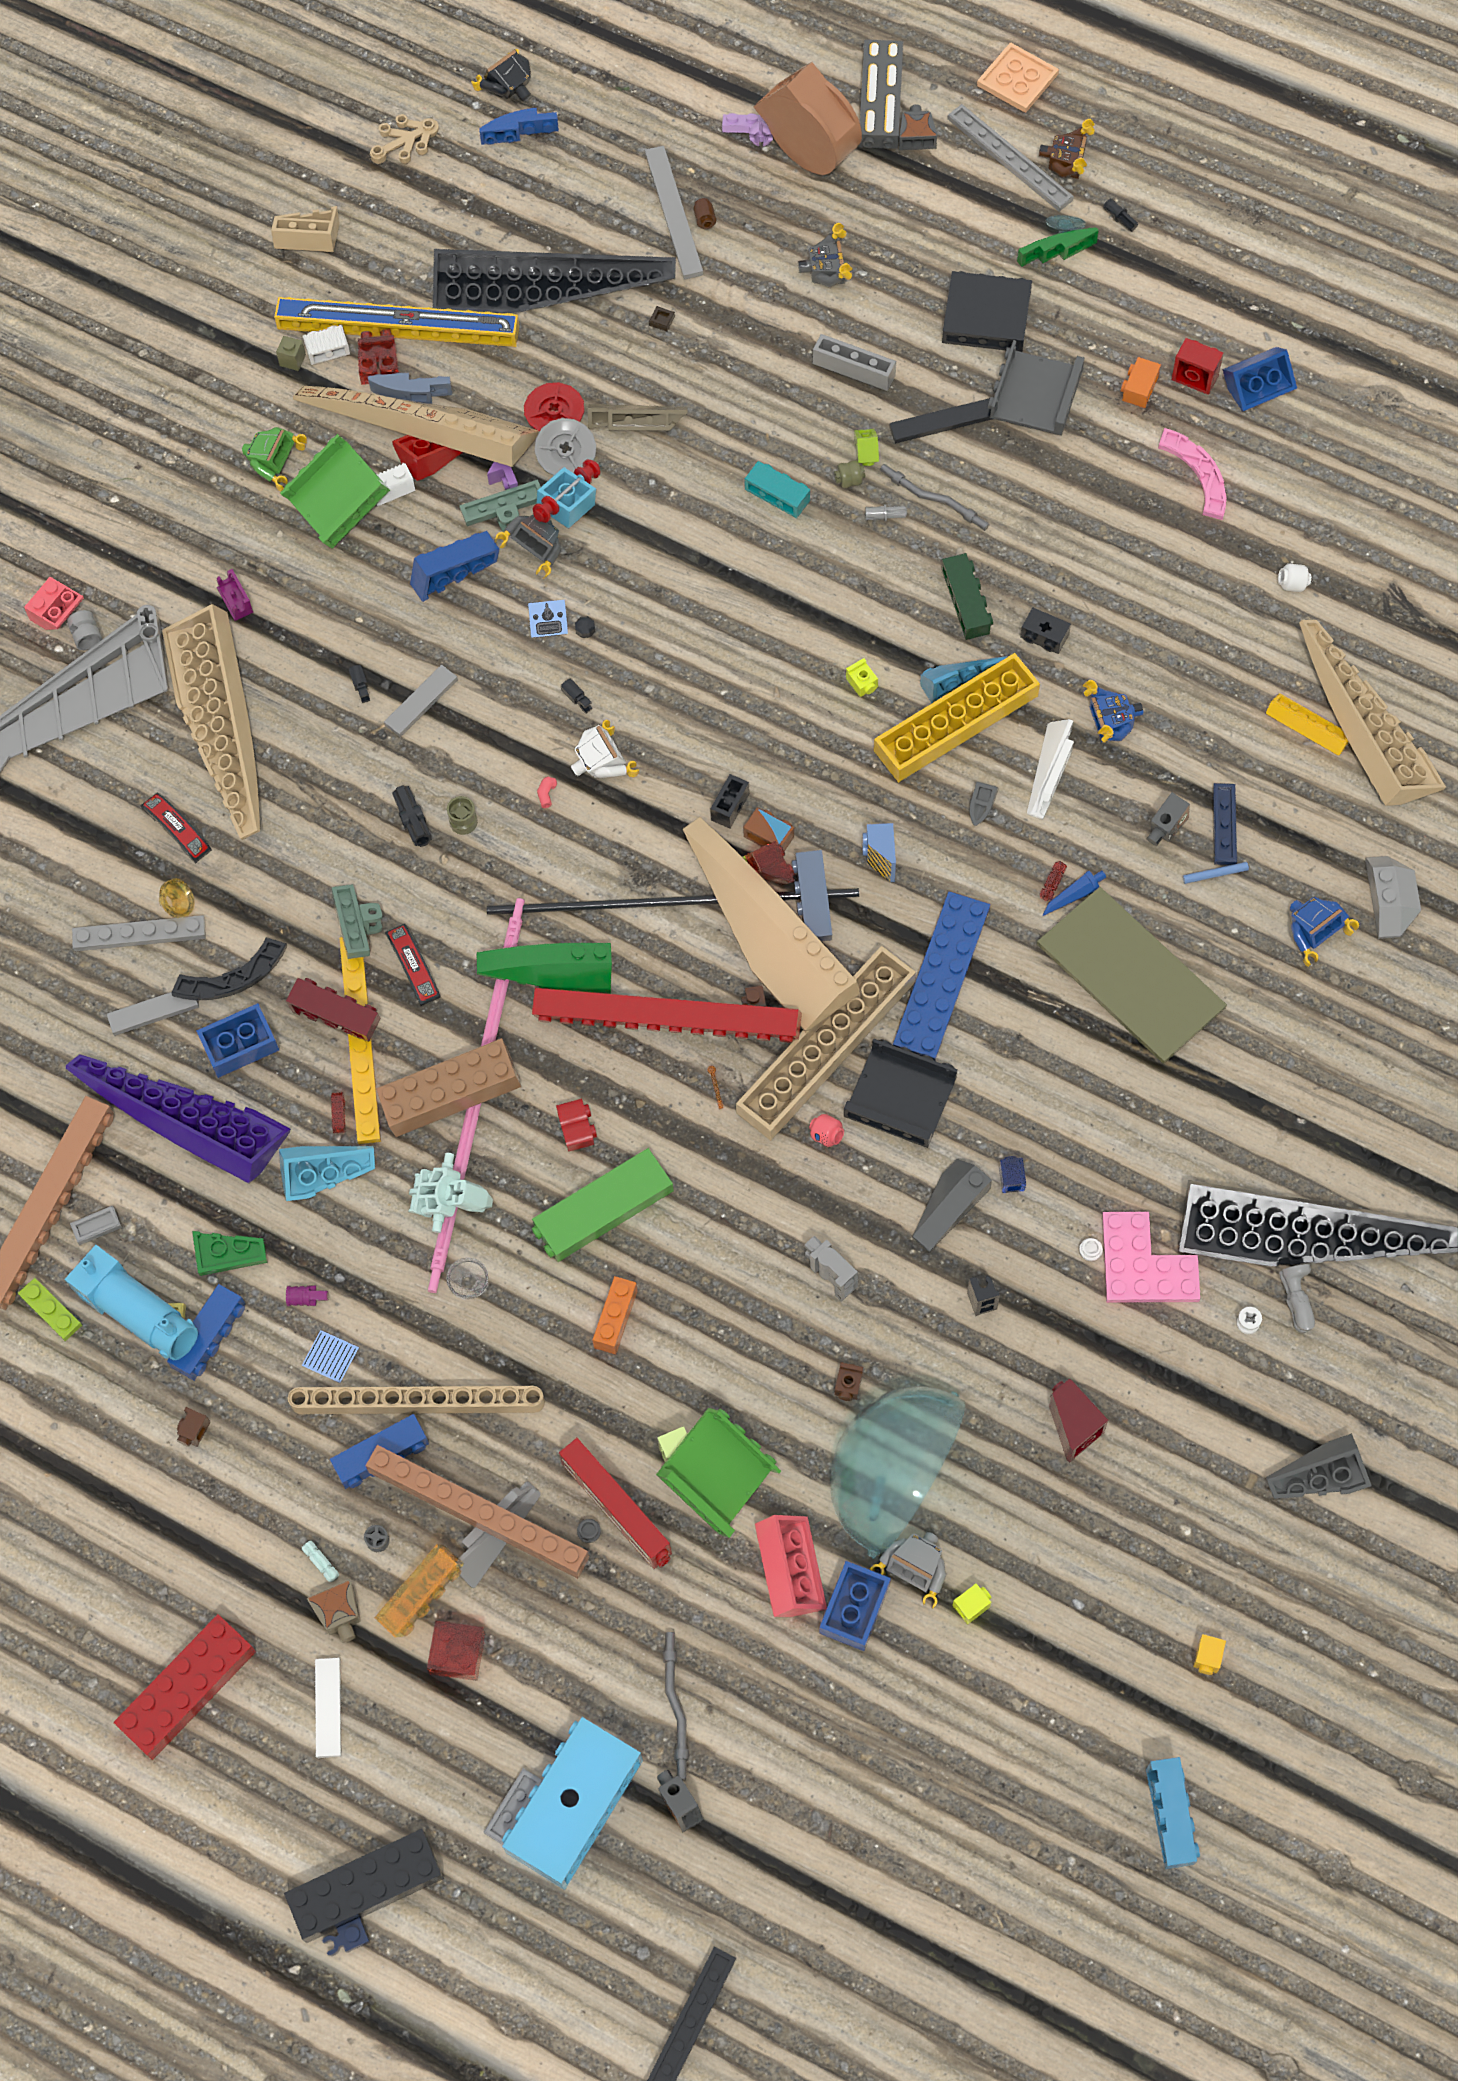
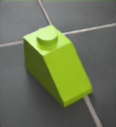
M875 429L854 430L858 463H862L863 466L874 465V462H879L878 436Z

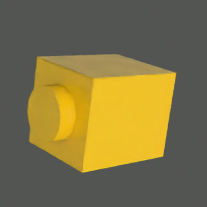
M1202 1634L1199 1639L1193 1667L1198 1668L1200 1673L1206 1675L1218 1673L1226 1640Z

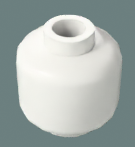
M1287 564L1279 571L1278 583L1285 591L1302 592L1310 585L1312 577L1305 565Z

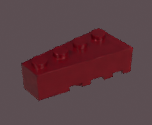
M297 978L286 999L292 1013L299 1016L302 1013L309 1020L315 1022L318 1018L322 1019L321 1022L328 1027L337 1029L340 1026L344 1033L367 1042L370 1041L381 1019L377 1009L373 1006L357 1004L356 999L347 995L341 997L337 995V991L330 987L323 989L309 978H305V980Z

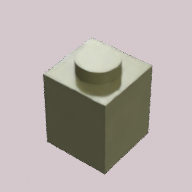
M283 336L276 351L279 365L299 371L306 356L303 341Z

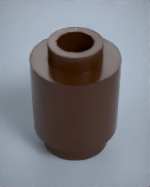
M706 198L698 199L693 208L697 225L702 229H709L717 221L713 204Z

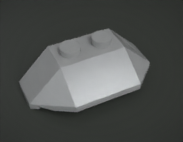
M1389 856L1366 857L1365 861L1378 939L1401 937L1421 912L1415 870Z

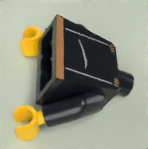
M514 49L486 70L484 79L477 75V82L471 81L472 86L476 91L484 89L504 96L507 99L516 93L524 101L531 95L525 87L531 78L530 62L519 54L518 49Z

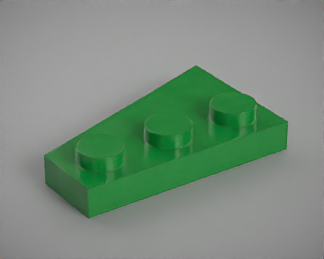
M192 1231L199 1276L268 1263L263 1238L223 1236L218 1233L205 1234L200 1231Z

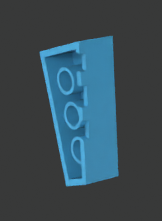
M1176 1757L1151 1761L1146 1768V1774L1165 1869L1195 1865L1197 1858L1200 1857L1198 1843H1194L1193 1832H1195L1193 1818L1189 1814L1188 1807H1190V1801L1185 1790V1776L1181 1759Z

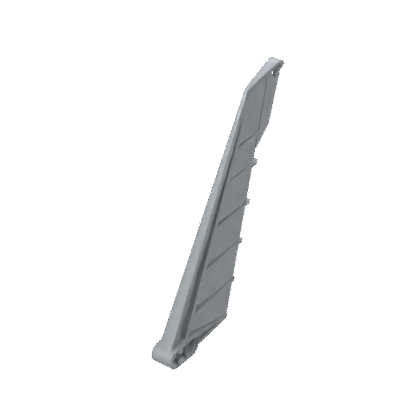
M141 606L134 617L0 715V772L12 757L23 753L24 758L28 757V751L57 738L62 741L64 740L63 736L91 723L97 725L99 720L129 707L131 709L140 702L168 691L161 625L153 606ZM143 641L144 645L128 654L127 650ZM122 654L123 657L93 675L94 671ZM86 676H88V678H87L86 680L82 681L81 683H79V684H77L76 686L72 687V688L69 689L68 691H66V692H64L63 694L59 695V693H61L62 691L66 690L67 688H69V687L72 686L73 684L77 683V682L80 681L81 679H83V678H85ZM54 697L53 700H51V701H49L48 703L44 704L45 702H47L48 700H50L51 698Z

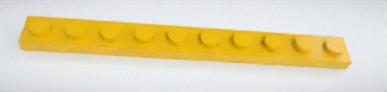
M340 937L344 996H350L357 1000V1004L365 1006V1004H368L364 957L348 959L343 938ZM348 1034L357 1142L359 1145L381 1142L372 1038L367 1042Z

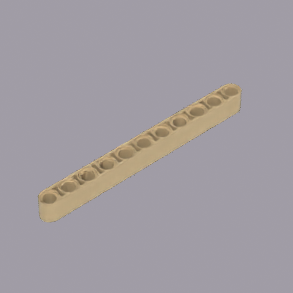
M536 1386L298 1387L292 1389L288 1394V1402L297 1414L536 1413L541 1411L545 1405L543 1392ZM510 1395L516 1397L513 1403L508 1404L504 1402L505 1398ZM533 1395L540 1397L536 1403L528 1402L529 1397ZM370 1396L376 1398L372 1404L364 1403L365 1399ZM393 1396L399 1397L397 1403L388 1404L389 1398ZM415 1396L422 1397V1401L420 1403H411V1400ZM438 1396L446 1397L442 1404L434 1403ZM461 1396L469 1397L468 1402L465 1404L458 1403V1399ZM484 1396L493 1397L492 1401L488 1404L481 1402ZM298 1397H305V1401L301 1405L294 1404ZM321 1397L329 1398L326 1404H318V1400ZM352 1397V1401L349 1404H341L343 1398Z

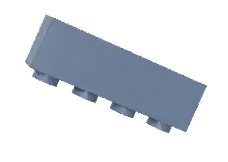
M822 850L796 853L795 860H792V871L797 873L798 881H794L795 894H800V902H797L798 916L802 915L804 924L820 941L832 940V927Z

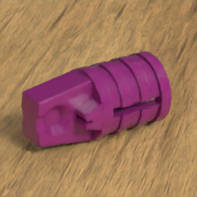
M316 1285L286 1287L287 1306H316V1301L329 1300V1292L316 1291Z

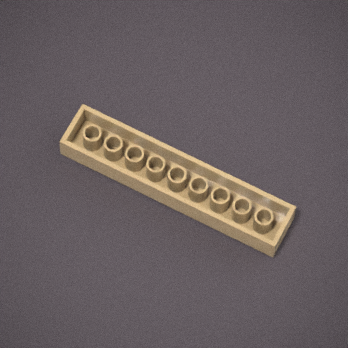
M883 946L853 976L858 984L859 995L809 1031L805 1032L803 1030L799 1035V1040L795 1039L736 1103V1114L770 1141L914 985L916 972Z

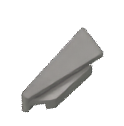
M526 1481L520 1489L516 1487L511 1490L498 1506L524 1519L541 1494L529 1481ZM477 1527L462 1540V1544L467 1551L458 1558L463 1565L456 1572L471 1588L477 1586L506 1545V1542Z

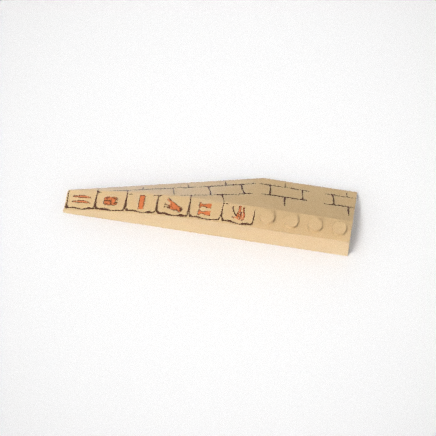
M302 386L293 396V400L510 467L514 466L536 440L540 432L465 408L403 400L359 391Z

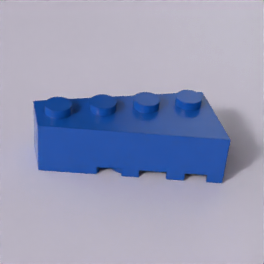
M484 531L482 533H475L466 539L457 540L450 545L438 547L426 554L422 553L414 558L410 585L421 601L424 602L429 599V594L435 591L439 594L444 591V586L453 581L457 584L463 581L468 573L471 572L474 575L496 563L499 547L494 543L489 533Z

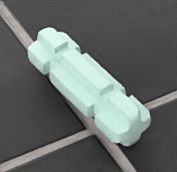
M308 1541L302 1547L303 1552L310 1556V1560L321 1573H324L323 1575L328 1582H333L339 1576L338 1571L331 1567V1563L320 1550H317V1546L312 1541Z

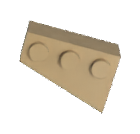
M337 206L323 212H319L318 209L312 210L311 214L300 215V212L275 216L271 229L274 249L334 252L340 225Z

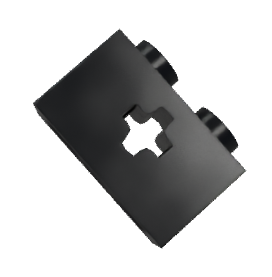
M1032 607L1022 625L1020 638L1024 639L1027 643L1041 646L1048 652L1059 654L1070 634L1071 623Z
M729 774L710 808L711 821L731 829L750 794L748 781Z

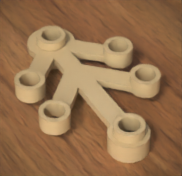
M400 114L396 117L397 126L399 128H414L415 130L393 129L388 123H382L379 126L380 135L382 137H397L398 139L384 146H373L370 151L372 162L376 164L385 162L387 153L404 145L403 150L398 153L399 161L403 164L409 163L415 139L422 136L421 141L415 145L416 152L419 155L426 154L429 139L434 137L439 130L438 122L432 118L424 119L421 122L409 120L406 115Z

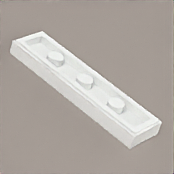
M340 1658L315 1659L316 1757H342Z

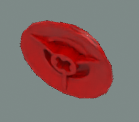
M560 382L546 383L536 387L527 396L524 403V416L528 424L538 431L550 421L560 418L575 419L580 422L584 414V400L580 393L570 385Z

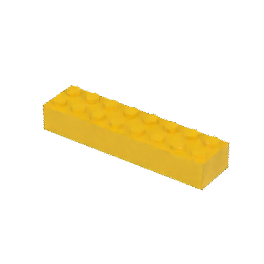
M1013 653L874 739V752L899 783L1038 697L1040 683L1020 658Z

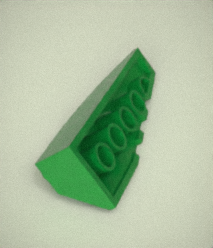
M611 943L538 944L476 953L477 975L504 981L508 979L517 981V984H530L539 986L542 989L611 994Z

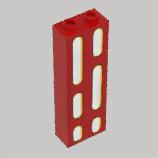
M575 1438L559 1452L563 1467L653 1570L658 1566L661 1568L666 1565L671 1559L669 1556L672 1555L670 1542L578 1438Z

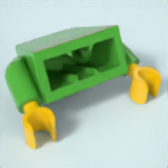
M275 427L268 431L257 432L251 444L245 443L243 445L242 452L250 461L251 467L260 476L270 482L271 480L274 481L277 490L282 491L284 487L279 483L284 482L287 484V478L283 475L277 477L275 474L280 473L294 442L296 449L303 451L305 450V444H307V438L303 434L293 436L294 433Z

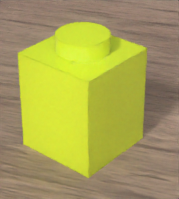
M976 1583L953 1601V1607L968 1625L990 1608L991 1595L984 1587L980 1588Z

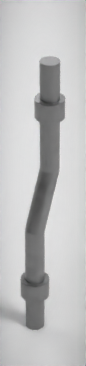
M886 464L881 466L880 471L890 477L893 483L903 486L917 497L947 504L964 516L963 519L967 522H973L984 531L989 527V523L977 516V512L971 508L967 509L950 496L924 491L907 480L906 476L900 471L896 472Z
M666 1632L665 1651L663 1652L665 1693L677 1720V1749L674 1750V1760L677 1761V1776H680L682 1780H686V1761L689 1760V1749H686L687 1719L675 1692V1663H677L675 1633Z

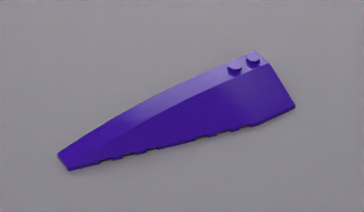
M81 1054L66 1065V1069L143 1125L247 1183H251L262 1173L291 1130L254 1109L245 1107L244 1111L235 1108V1103L226 1101L224 1104L213 1100V1096L207 1094L196 1095L194 1090L160 1079L155 1082L149 1080L147 1075L141 1073L136 1076L127 1073L125 1068L119 1066L118 1068H111L107 1066L106 1062Z

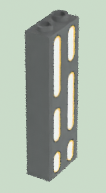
M864 40L860 109L862 139L859 147L898 149L903 41Z

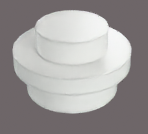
M1088 1238L1080 1244L1079 1252L1085 1260L1095 1261L1101 1257L1103 1247L1098 1240Z

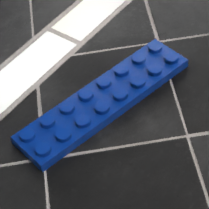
M948 892L893 1046L898 1048L905 1047L914 1054L920 1056L927 1055L934 1061L936 1060L990 910V904Z

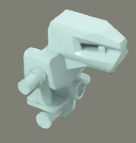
M445 1153L442 1168H434L433 1171L422 1169L420 1174L416 1173L414 1175V1188L409 1189V1195L412 1196L408 1212L424 1217H432L433 1215L432 1232L441 1233L444 1219L452 1217L456 1207L466 1211L483 1212L485 1209L491 1208L493 1203L492 1197L482 1186L467 1180H460V1173L453 1170L454 1154Z

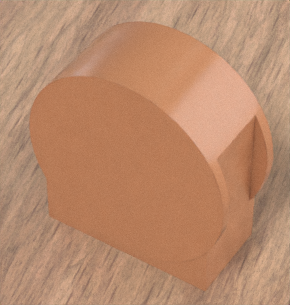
M810 62L779 82L753 106L768 125L772 136L781 149L799 166L815 174L826 175L831 173L859 146L862 139L860 122L851 104L834 85L825 79L813 62Z

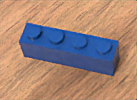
M218 1284L193 1321L198 1330L194 1346L179 1360L168 1358L167 1362L170 1367L195 1381L197 1376H201L206 1369V1363L209 1358L217 1353L219 1343L223 1337L226 1338L231 1332L235 1319L243 1314L245 1302L242 1297Z
M412 1414L330 1458V1461L344 1488H355L365 1478L369 1476L375 1477L368 1472L365 1465L377 1445L404 1458L412 1453L418 1454L422 1452L429 1442L415 1415Z

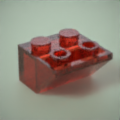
M776 841L744 855L748 864L763 879L782 886L794 881V870L790 864H786L783 857L785 856L784 849L781 844L777 845Z

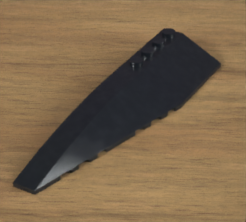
M434 249L433 309L511 314L675 279L676 257Z
M1188 1180L1178 1251L1270 1267L1313 1262L1323 1263L1326 1261L1375 1259L1378 1257L1389 1258L1404 1255L1415 1256L1430 1253L1458 1252V1227L1349 1206Z

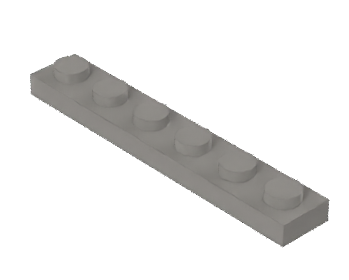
M204 915L72 928L74 952L206 939Z

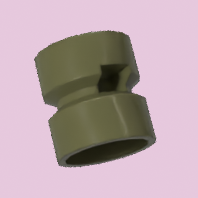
M464 796L451 799L446 808L451 829L460 835L473 832L478 823L474 803L471 799Z

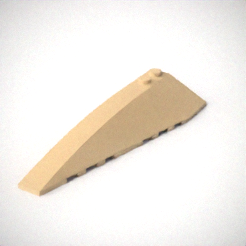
M1301 620L1299 622L1328 701L1347 740L1385 806L1402 805L1444 790L1446 786L1426 752L1421 747L1415 748L1412 743L1414 740L1409 732L1404 733L1399 726V719L1386 711L1388 706L1367 680L1362 681L1357 675L1359 673L1358 669L1354 665L1350 667L1344 659L1345 653L1332 645L1334 640L1318 620Z

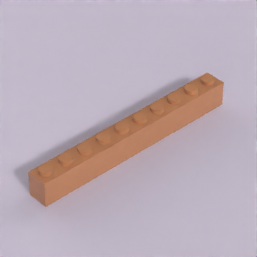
M88 1096L84 1097L0 1249L1 1309L6 1311L8 1305L14 1302L19 1285L25 1282L30 1265L36 1262L38 1251L41 1245L47 1242L52 1225L58 1222L63 1205L69 1202L74 1185L76 1186L80 1182L81 1173L84 1167L90 1164L95 1147L101 1144L106 1127L112 1124L114 1113L109 1105Z
M379 1445L376 1446L365 1465L370 1474L577 1579L589 1560L587 1550Z

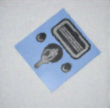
M565 600L528 603L531 638L568 634Z

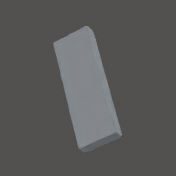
M523 1768L483 1833L503 1845L502 1838L509 1828L513 1830L517 1823L515 1820L516 1815L522 1807H527L531 1800L528 1798L534 1786H540L543 1780Z

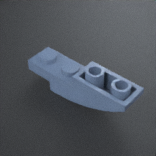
M409 373L368 376L370 390L377 395L432 404V397L452 395L450 376L411 380Z

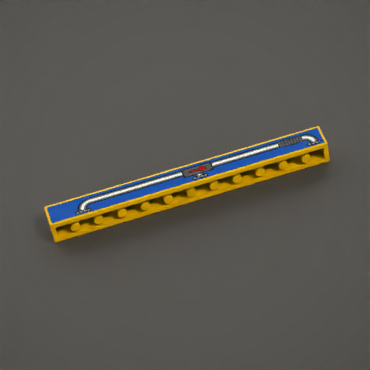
M278 297L274 316L277 329L319 332L320 330H326L330 326L342 325L344 334L510 347H517L520 328L518 315L511 313L501 314L474 312L471 310L460 311L433 309L430 307L393 306L390 304L353 303L350 301L297 299L292 297Z

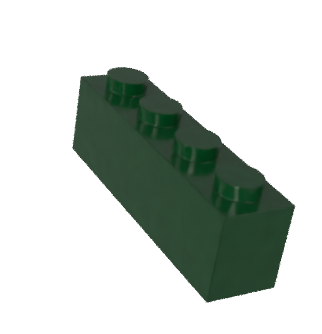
M967 553L942 559L941 570L965 640L989 635L993 619L991 613L986 611L987 602L985 596L980 594L981 585L979 578L974 576L975 567L973 561L968 559Z

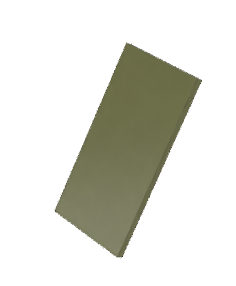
M1101 887L1096 889L1037 941V945L1163 1064L1227 1007V1004Z

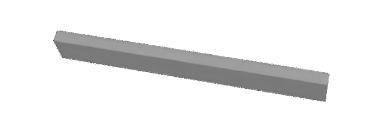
M963 104L948 114V120L1057 211L1060 212L1073 201L1074 196Z
M664 146L646 149L645 156L683 279L702 276L703 269Z

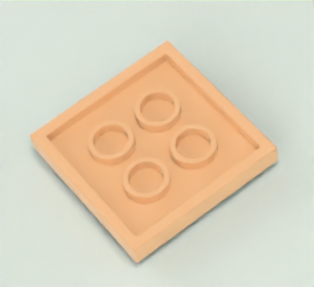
M1010 42L978 79L977 86L1026 113L1057 77L1059 69Z

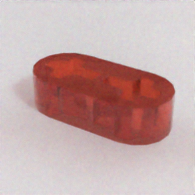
M344 1092L331 1093L332 1130L334 1134L345 1133Z

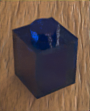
M1008 1156L1000 1160L999 1173L1002 1193L1025 1191L1026 1177L1023 1158Z

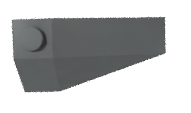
M956 1159L941 1174L912 1238L930 1253L991 1189L992 1179L975 1165Z
M1352 1433L1323 1444L1266 1477L1274 1499L1303 1497L1305 1494L1318 1493L1319 1496L1327 1495L1330 1492L1350 1494L1372 1486Z

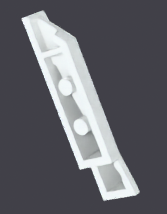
M1073 720L1055 721L1047 725L1027 814L1041 820L1044 819L1073 750L1074 741L1068 739L1072 731Z

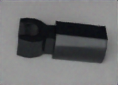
M354 665L348 670L355 691L359 692L362 703L370 701L367 691L368 684L362 666Z
M571 678L562 683L561 691L574 704H578L585 714L593 709L590 706L592 702Z

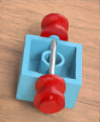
M586 459L582 464L583 468L577 467L574 473L563 467L538 489L537 504L533 506L535 519L547 523L552 517L568 529L595 505L596 488L590 484L592 483V478L600 476L601 472L598 463Z

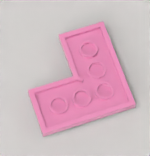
M1103 1212L1106 1303L1200 1301L1198 1255H1151L1149 1212Z

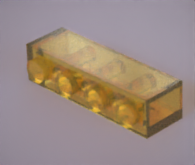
M436 1544L374 1618L394 1637L408 1636L415 1627L413 1624L416 1620L423 1618L429 1612V1605L433 1600H438L445 1593L446 1589L444 1587L450 1581L453 1582L458 1578L464 1563L445 1545Z

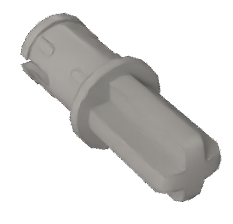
M886 504L879 507H865L866 520L884 519L887 521V518L907 517V508L905 506L886 507Z

